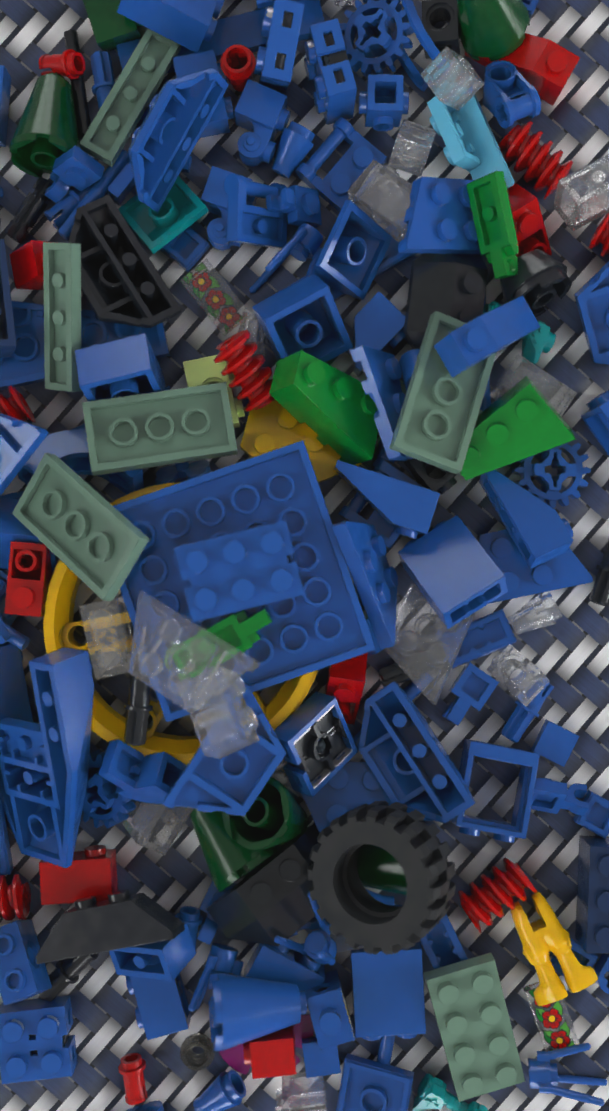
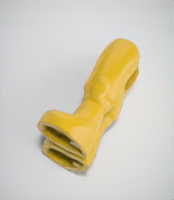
M540 892L531 895V899L540 919L529 923L528 916L519 901L515 902L516 908L511 910V915L523 946L522 953L529 963L535 967L538 975L539 985L533 992L535 1001L538 1006H544L560 1001L568 996L563 982L550 961L549 952H552L557 957L571 993H577L591 986L598 980V976L591 966L582 965L571 950L572 943L569 932L562 927L547 900Z

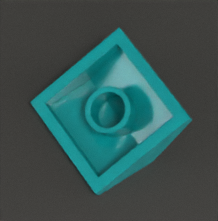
M179 176L158 213L139 201L137 194L118 208L131 230L153 254L209 212L207 206Z

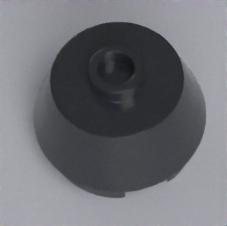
M540 249L529 251L517 257L518 273L514 276L500 279L505 304L523 296L535 317L546 312L543 306L549 303L557 294L562 299L572 285L571 280L567 276V266Z

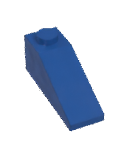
M520 296L450 332L435 344L434 348L453 378L541 326L524 297Z
M337 460L334 470L390 525L398 527L397 534L416 539L418 534H428L440 493Z
M496 470L481 475L479 483L530 569L568 551L573 542V530L569 522L565 518L561 519L554 508Z

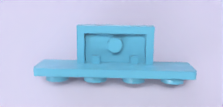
M455 62L441 72L436 80L431 83L435 97L427 102L432 114L429 118L435 132L442 136L446 145L443 148V152L452 166H458L469 171L473 180H477L494 171H503L508 189L514 185V179L462 64Z

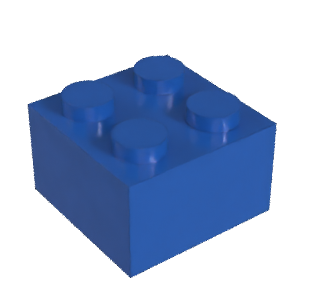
M315 273L252 306L277 361L302 350L323 362H327L353 348L329 286Z
M146 333L131 335L123 339L103 344H94L75 350L79 386L88 402L166 390L164 373Z

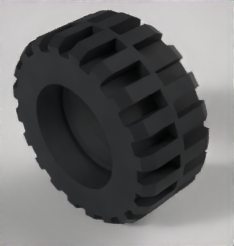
M375 801L369 805L363 804L330 822V826L321 831L317 837L319 843L312 846L309 855L310 860L314 861L312 865L307 867L308 880H313V887L309 888L311 900H317L320 908L316 911L321 920L327 919L331 924L329 930L336 937L343 935L346 938L345 944L354 949L363 945V951L369 954L377 955L381 950L386 955L395 954L402 948L407 950L417 944L446 915L450 908L449 900L454 896L456 887L454 882L449 881L456 874L455 863L448 862L446 857L451 850L447 841L441 843L436 836L441 831L434 823L429 826L423 822L424 814L416 809L408 813L406 812V804L399 802L389 805L387 801ZM363 844L376 845L385 849L400 864L407 883V896L403 906L383 904L373 898L364 888L357 869L358 854Z

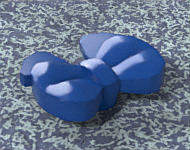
M197 460L190 464L189 462L165 466L156 472V485L174 483L178 478L187 477L189 480L210 473V463L208 460Z

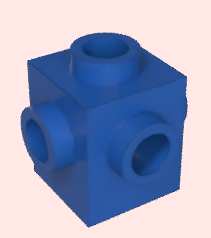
M368 74L365 91H359L358 113L365 114V127H373L376 131H390L394 127L400 126L402 114L408 115L409 92H403L404 75Z

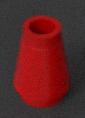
M235 44L228 47L223 53L220 66L233 88L243 92L247 80H252L256 60L249 48Z

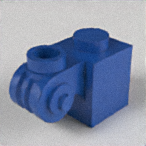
M248 79L234 110L236 125L251 131L243 133L238 139L239 157L247 166H257L262 162L270 164L277 148V143L273 141L278 131L282 132L283 128L287 127L291 111L287 110V95Z
M212 166L201 201L207 206L210 213L219 215L222 218L213 219L207 226L210 244L213 248L222 251L228 250L232 246L241 247L242 243L227 241L228 195L224 190V181L232 172ZM245 177L246 180L253 181L252 179ZM246 195V204L255 206L257 197Z

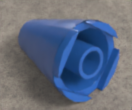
M218 972L209 974L208 990H213V996L208 1001L211 1042L214 1043V1052L223 1051L301 1022V1015L307 1014L305 991L299 992L297 984Z

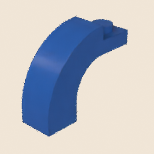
M74 429L48 434L17 474L18 479L28 485L44 454L50 453L57 455L78 475H93L91 472L86 430ZM142 469L96 475L106 479L126 494L144 488Z

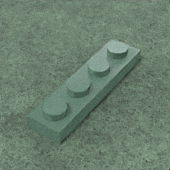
M148 28L146 29L82 138L80 148L83 151L113 167L173 64L172 57L178 56L181 50L180 44Z
M43 242L45 389L79 392L82 390L79 386L75 350L81 349V244Z

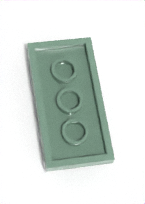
M435 311L430 315L389 449L457 474L463 468L496 353L452 378L434 345L450 332L466 323Z
M226 382L82 402L93 476L238 455Z
M44 454L12 512L25 527L103 601L114 600L149 541V538L55 454Z
M490 952L424 972L458 1101L461 1102L526 1082L492 953Z

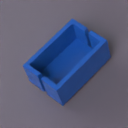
M286 520L174 548L182 581L190 580L191 587L185 588L184 591L192 623L305 595L297 562H288L287 555L294 554Z

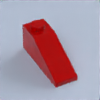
M524 33L525 39L523 43L510 55L499 60L508 61L515 65L516 69L528 83L536 88L540 99L553 106L581 57L549 39ZM466 52L464 53L465 56L485 67L494 62L490 61L489 57H478L479 60H475Z

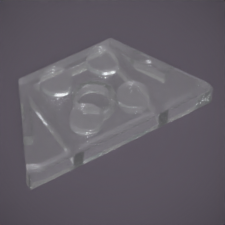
M413 583L409 585L396 614L395 645L384 650L432 704L436 705L475 613L447 629L418 587Z
M143 591L139 593L129 673L184 710L195 712L208 703L211 696L221 694L231 687L232 681L245 672H252L258 668L260 662L195 622L192 623V620Z

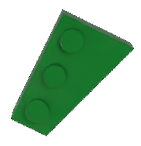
M302 350L277 361L269 394L300 423L305 422L318 434L316 439L323 445L328 444L341 456L340 461L355 465L372 460L378 435L374 413L378 409L370 395H365L361 381Z
M526 376L478 415L460 474L465 480H469L576 440L568 424L529 377Z

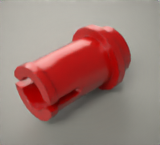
M66 49L62 54H44L39 58L38 62L39 69L51 68L50 71L41 72V75L57 73L74 80L79 78L85 71L84 57L74 49Z
M130 1053L123 1056L121 1064L118 1066L119 1073L123 1075L126 1094L125 1101L129 1105L140 1104L145 1101V1098H148L143 1072L146 1068V1061L142 1059L139 1053Z

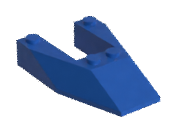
M6 642L0 644V786L4 811L22 854L68 868L72 865L88 784L94 696L92 664L89 659V653L86 650L64 647L29 661L40 724L33 723L22 664V651Z

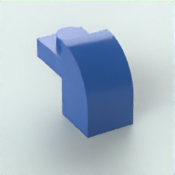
M117 739L109 741L98 775L117 785L116 793L124 797L145 803L162 804L187 765L165 751L149 754L144 757V754Z

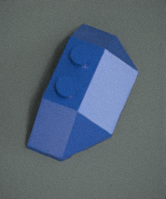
M213 68L167 81L160 92L151 100L149 112L142 125L133 133L128 153L138 200L157 213L229 86L219 72Z
M393 681L365 700V712L358 750L392 804L394 802L406 804V812L408 813L416 809L424 814L427 819L446 823L476 803L456 765L421 712L396 681Z

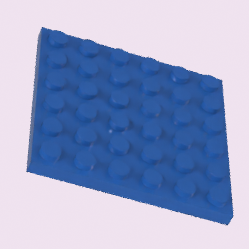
M304 440L113 506L149 538L142 553L122 584L120 591L166 722L230 701L243 682L248 684L253 693L376 650L343 553L333 531V524ZM286 520L294 554L287 555L288 562H297L305 595L245 609L244 611L249 618L266 608L273 620L272 623L256 631L260 640L255 642L253 647L187 684L169 651L228 616L241 611L192 623L184 591L185 588L191 587L190 580L182 581L174 548Z

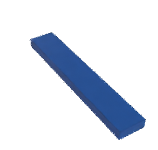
M296 0V2L305 4L298 41L309 39L310 25L325 22L320 0ZM266 8L218 19L210 42L203 40L198 52L214 49L216 61H220L226 49L235 44L243 45L252 52H257L259 46L265 47L267 38L261 37L260 34ZM141 39L116 45L122 70ZM181 45V50L178 56L192 54L195 52ZM174 63L168 73L175 72Z

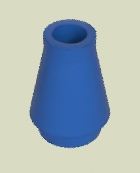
M291 121L288 128H283L271 170L284 178L290 179L293 171L313 148L314 144L312 141L315 134L306 127Z
M234 1070L221 1072L209 1087L194 1100V1110L224 1111L240 1105L242 1098L246 1096V1087L243 1079Z

